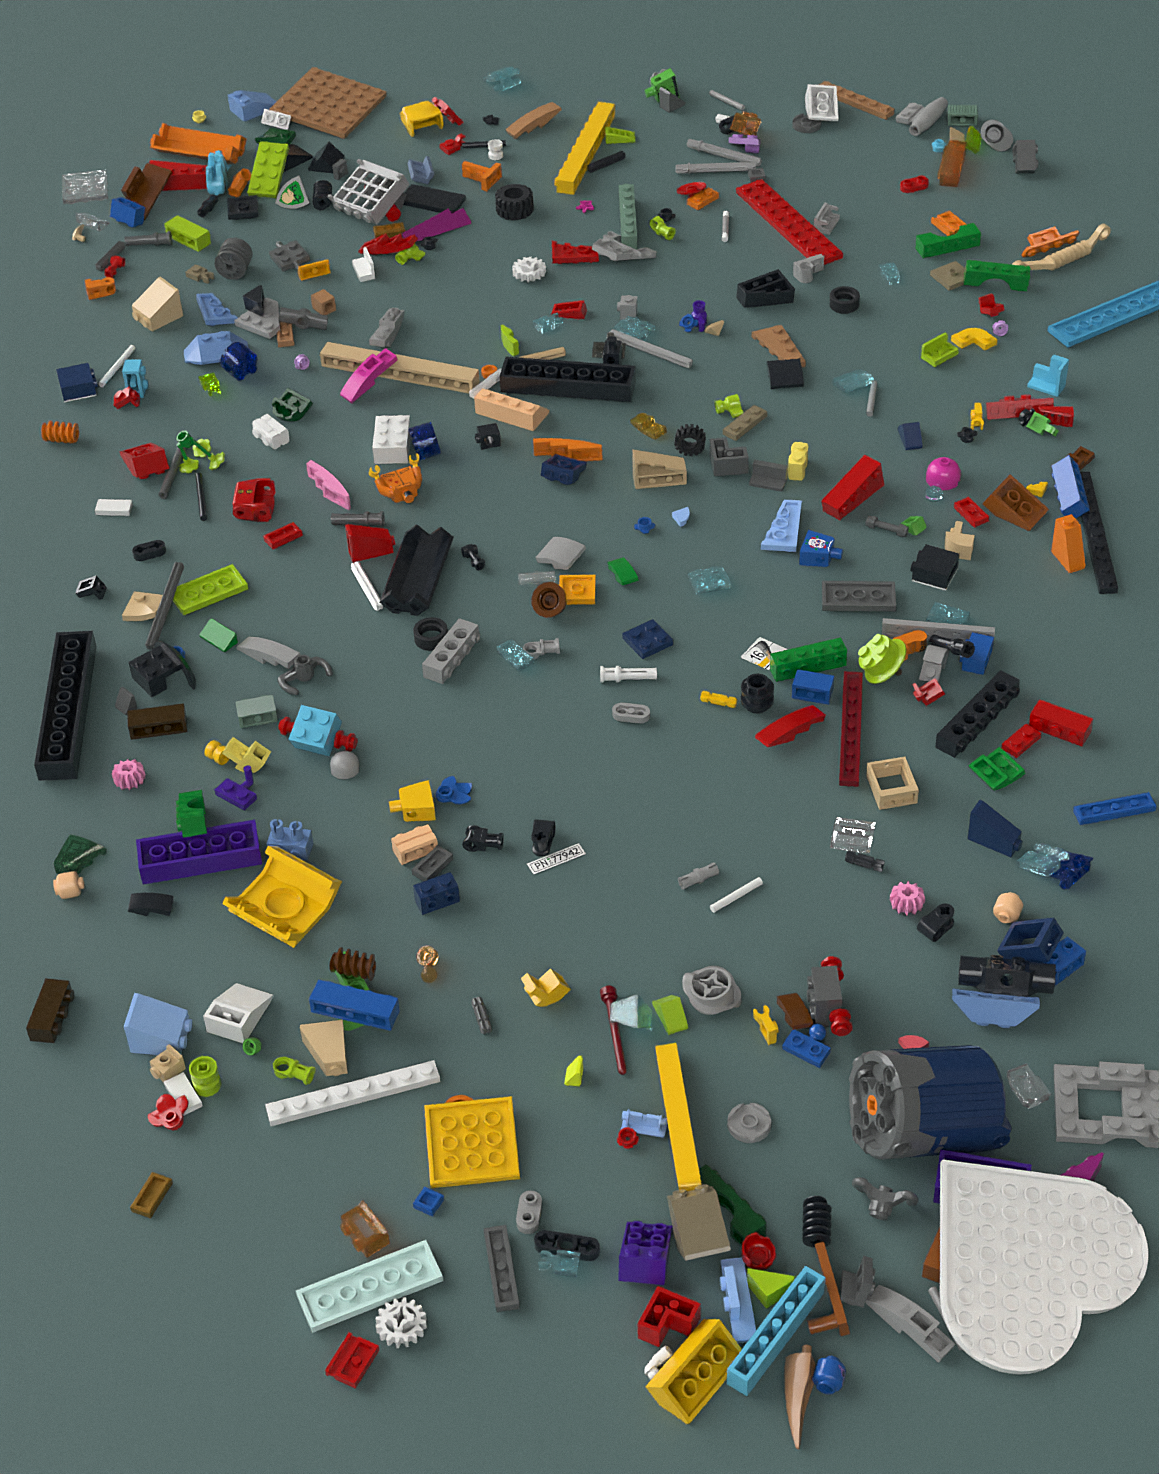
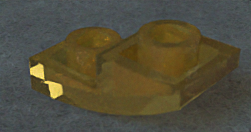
M639 413L630 420L635 428L654 440L667 433L666 426L655 423L654 417L648 414Z

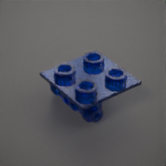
M1061 851L1046 863L1037 874L1059 879V885L1063 890L1070 889L1074 882H1077L1090 871V862L1093 860V857Z

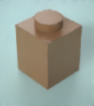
M323 289L311 295L312 308L319 314L328 315L336 311L335 297Z

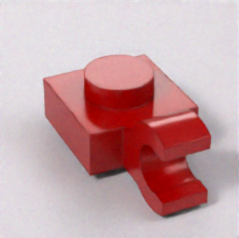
M458 134L455 140H446L440 144V149L447 155L460 150L462 143L465 142L462 140L465 138V135Z

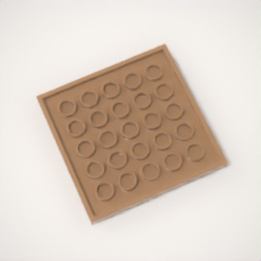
M312 67L269 110L290 115V121L345 139L387 96V91Z

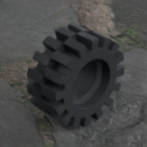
M685 424V427L680 426V429H677L674 446H676V450H679L680 454L684 452L685 456L687 454L693 456L694 453L696 456L698 452L701 453L704 450L706 434L702 428L699 429L698 425L693 427L694 424H691L688 427V424ZM693 438L696 440V442L690 443L685 441L684 439Z

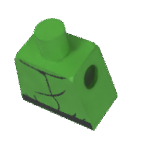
M671 68L650 79L651 87L644 89L646 97L654 96L657 102H660L659 89L661 87L680 98L676 77Z

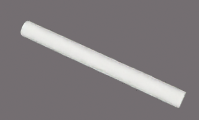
M130 345L98 383L100 387H104L119 370L125 360L135 351V346Z

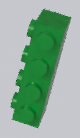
M841 637L770 653V671L776 682L795 678L797 669L817 673L843 667L847 664V648Z

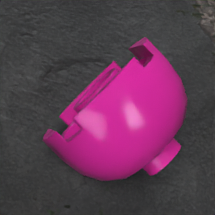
M940 457L934 459L928 465L926 481L932 488L936 486L940 487V490H951L958 486V482L961 479V470L955 460Z

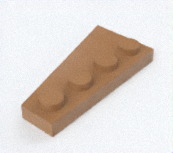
M782 325L751 332V337L754 340H759V344L763 347L766 346L772 355L778 357V360L800 359L801 367H806V361Z

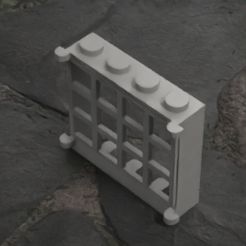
M358 159L357 163L360 166L357 167L334 197L331 194L327 197L333 202L334 208L337 211H343L349 216L353 215L357 219H364L368 223L377 225L410 184L401 173L366 160ZM370 173L375 174L370 182L365 181V178ZM379 176L385 178L379 186L373 184ZM388 180L394 181L389 189L383 187ZM361 183L365 184L366 187L361 193L356 191ZM370 187L376 188L371 196L365 195ZM380 190L384 191L385 194L380 200L374 198ZM352 194L357 195V198L352 203L347 202ZM361 197L367 199L362 207L356 205ZM371 201L376 202L372 210L365 209Z

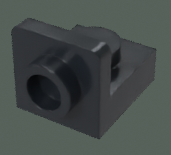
M96 575L80 581L75 594L82 598L94 593L101 600L105 595L107 587Z

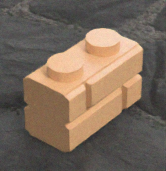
M428 824L422 827L418 826L412 831L404 834L400 833L391 838L393 852L398 857L401 865L426 856L438 845L437 838Z

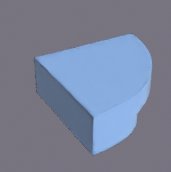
M688 507L672 512L673 519L680 527L687 523L690 516Z

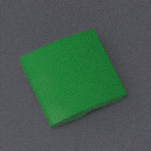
M1000 747L987 757L982 754L968 765L993 791L1006 787L1026 774L1025 770Z

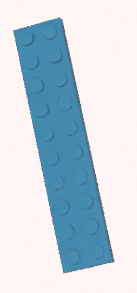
M1159 280L1049 325L1048 332L1066 347H1071L1159 310Z

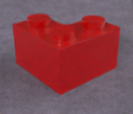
M657 1286L637 1323L638 1339L660 1347L669 1329L689 1336L701 1319V1303Z

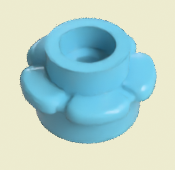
M941 139L935 140L932 143L933 151L943 152L946 143Z

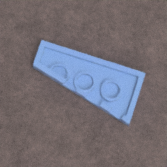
M783 501L777 512L776 519L773 520L770 530L766 533L765 540L761 543V550L796 552L802 501Z

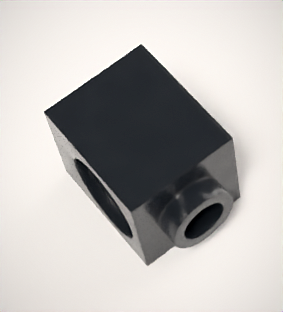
M497 423L477 426L475 441L476 444L479 443L481 450L501 446Z

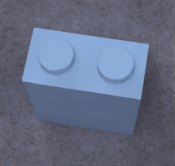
M134 993L124 1024L130 1052L159 1055L170 1044L181 1054L182 1050L187 1046V1033L192 1029V1019H189L188 1011L160 1000Z

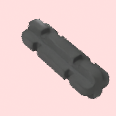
M481 997L473 998L471 1000L472 1007L480 1026V1032L482 1034L490 1033L492 1026L488 1020L489 1017L483 1005V999Z

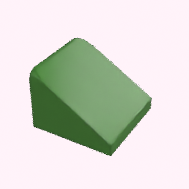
M910 516L900 523L909 527L908 532L915 536L927 528L923 516Z

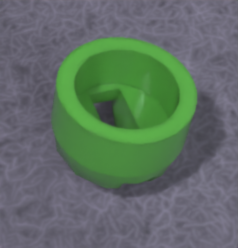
M254 1037L245 1039L243 1042L244 1052L247 1055L257 1054L261 1051V1041Z

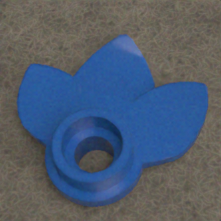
M454 776L445 778L436 791V799L443 803L452 802L459 805L471 801V797L468 794L472 789V784L457 783Z

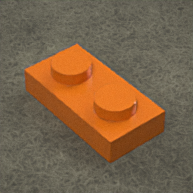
M707 187L687 199V205L700 210L718 199L719 193Z

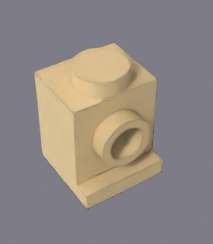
M170 1044L166 1046L165 1051L150 1061L151 1074L155 1079L159 1078L163 1082L177 1076L186 1069L183 1056Z

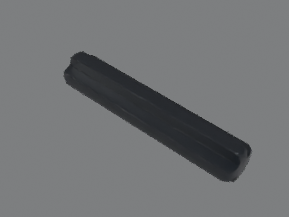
M623 151L614 153L588 164L587 170L592 173L625 159L626 154Z

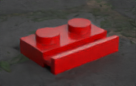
M349 1332L325 1369L326 1376H332L335 1380L356 1389L379 1352V1345L359 1336L355 1337Z

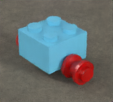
M301 705L295 722H291V718L286 716L279 722L278 726L281 735L285 736L291 733L288 740L295 748L330 756L333 745L336 749L344 746L346 751L351 752L358 743L355 733H350L347 736L343 730H339L342 721L336 713Z

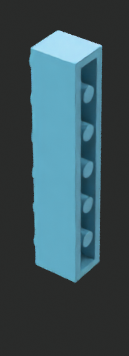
M807 1266L803 1268L727 1368V1385L748 1396L824 1294V1276Z

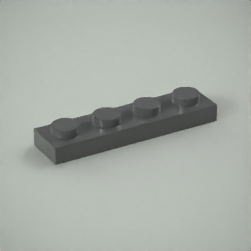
M502 1225L483 1228L496 1312L520 1309L507 1227Z

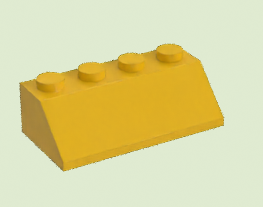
M703 1319L646 1385V1388L661 1407L684 1423L690 1424L726 1381L727 1368L742 1348L720 1319Z

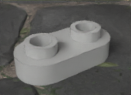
M617 703L612 708V715L617 721L645 723L650 719V709L640 704Z
M526 1191L519 1198L516 1223L518 1230L524 1234L534 1233L539 1228L542 1197L536 1191Z

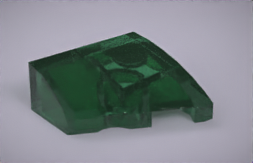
M69 834L53 862L56 874L75 871L79 874L84 868L92 865L93 859L98 855L102 854L104 856L107 853V849L91 840Z

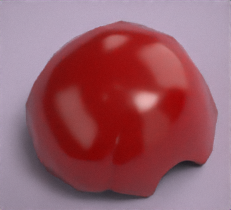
M755 1232L744 1239L741 1245V1257L743 1262L751 1269H768L776 1258V1248L769 1237L760 1236Z

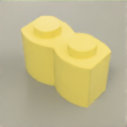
M794 442L788 459L789 480L802 481L808 465V444Z

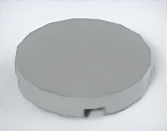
M750 1103V1105L739 1104L728 1114L727 1127L729 1133L736 1140L743 1143L759 1142L766 1138L771 1131L770 1114L763 1106L756 1103Z

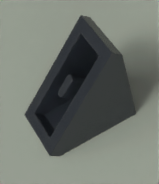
M259 285L243 295L246 310L259 316H264L265 296L262 285Z

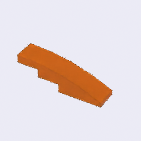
M533 438L534 456L551 455L552 457L558 454L580 461L602 460V445L572 439Z

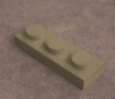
M753 405L723 429V435L737 441L766 418L767 411Z

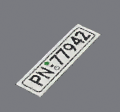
M578 843L527 863L532 873L536 874L586 853Z

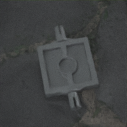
M296 240L286 245L278 241L276 242L278 248L269 252L270 258L282 272L292 268H296L298 271V267L301 264L310 260L309 254Z

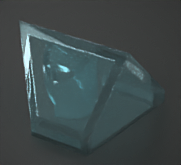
M637 994L611 1003L610 1023L616 1021L622 1023V1025L651 1030L652 1010Z

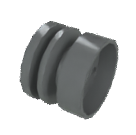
M226 239L215 258V269L224 278L234 280L242 278L253 256L252 248L242 239Z

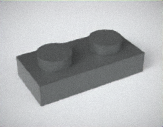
M437 845L412 869V875L422 881L434 878L453 860V854Z

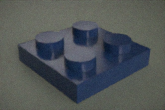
M653 619L622 633V639L642 659L673 645V639Z

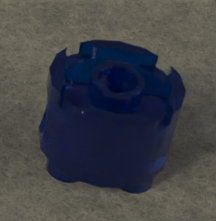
M232 343L225 349L226 354L221 356V367L238 381H242L246 375L254 374L257 371V355L243 343Z
M431 422L408 428L410 436L413 438L414 449L418 450L416 453L419 455V461L441 454Z

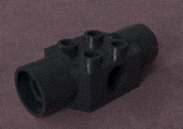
M961 955L958 985L973 986L984 993L1029 997L1035 993L1053 994L1056 964L1025 961L1022 957L1004 959L1001 955H991L990 957Z

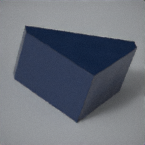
M920 422L905 423L898 426V432L905 450L922 448Z

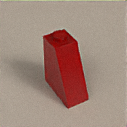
M351 524L345 525L348 552L352 562L394 553L395 539L393 535L390 536L388 529Z

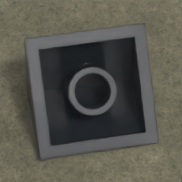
M329 141L316 153L308 171L333 173V165L339 160L345 159V155Z

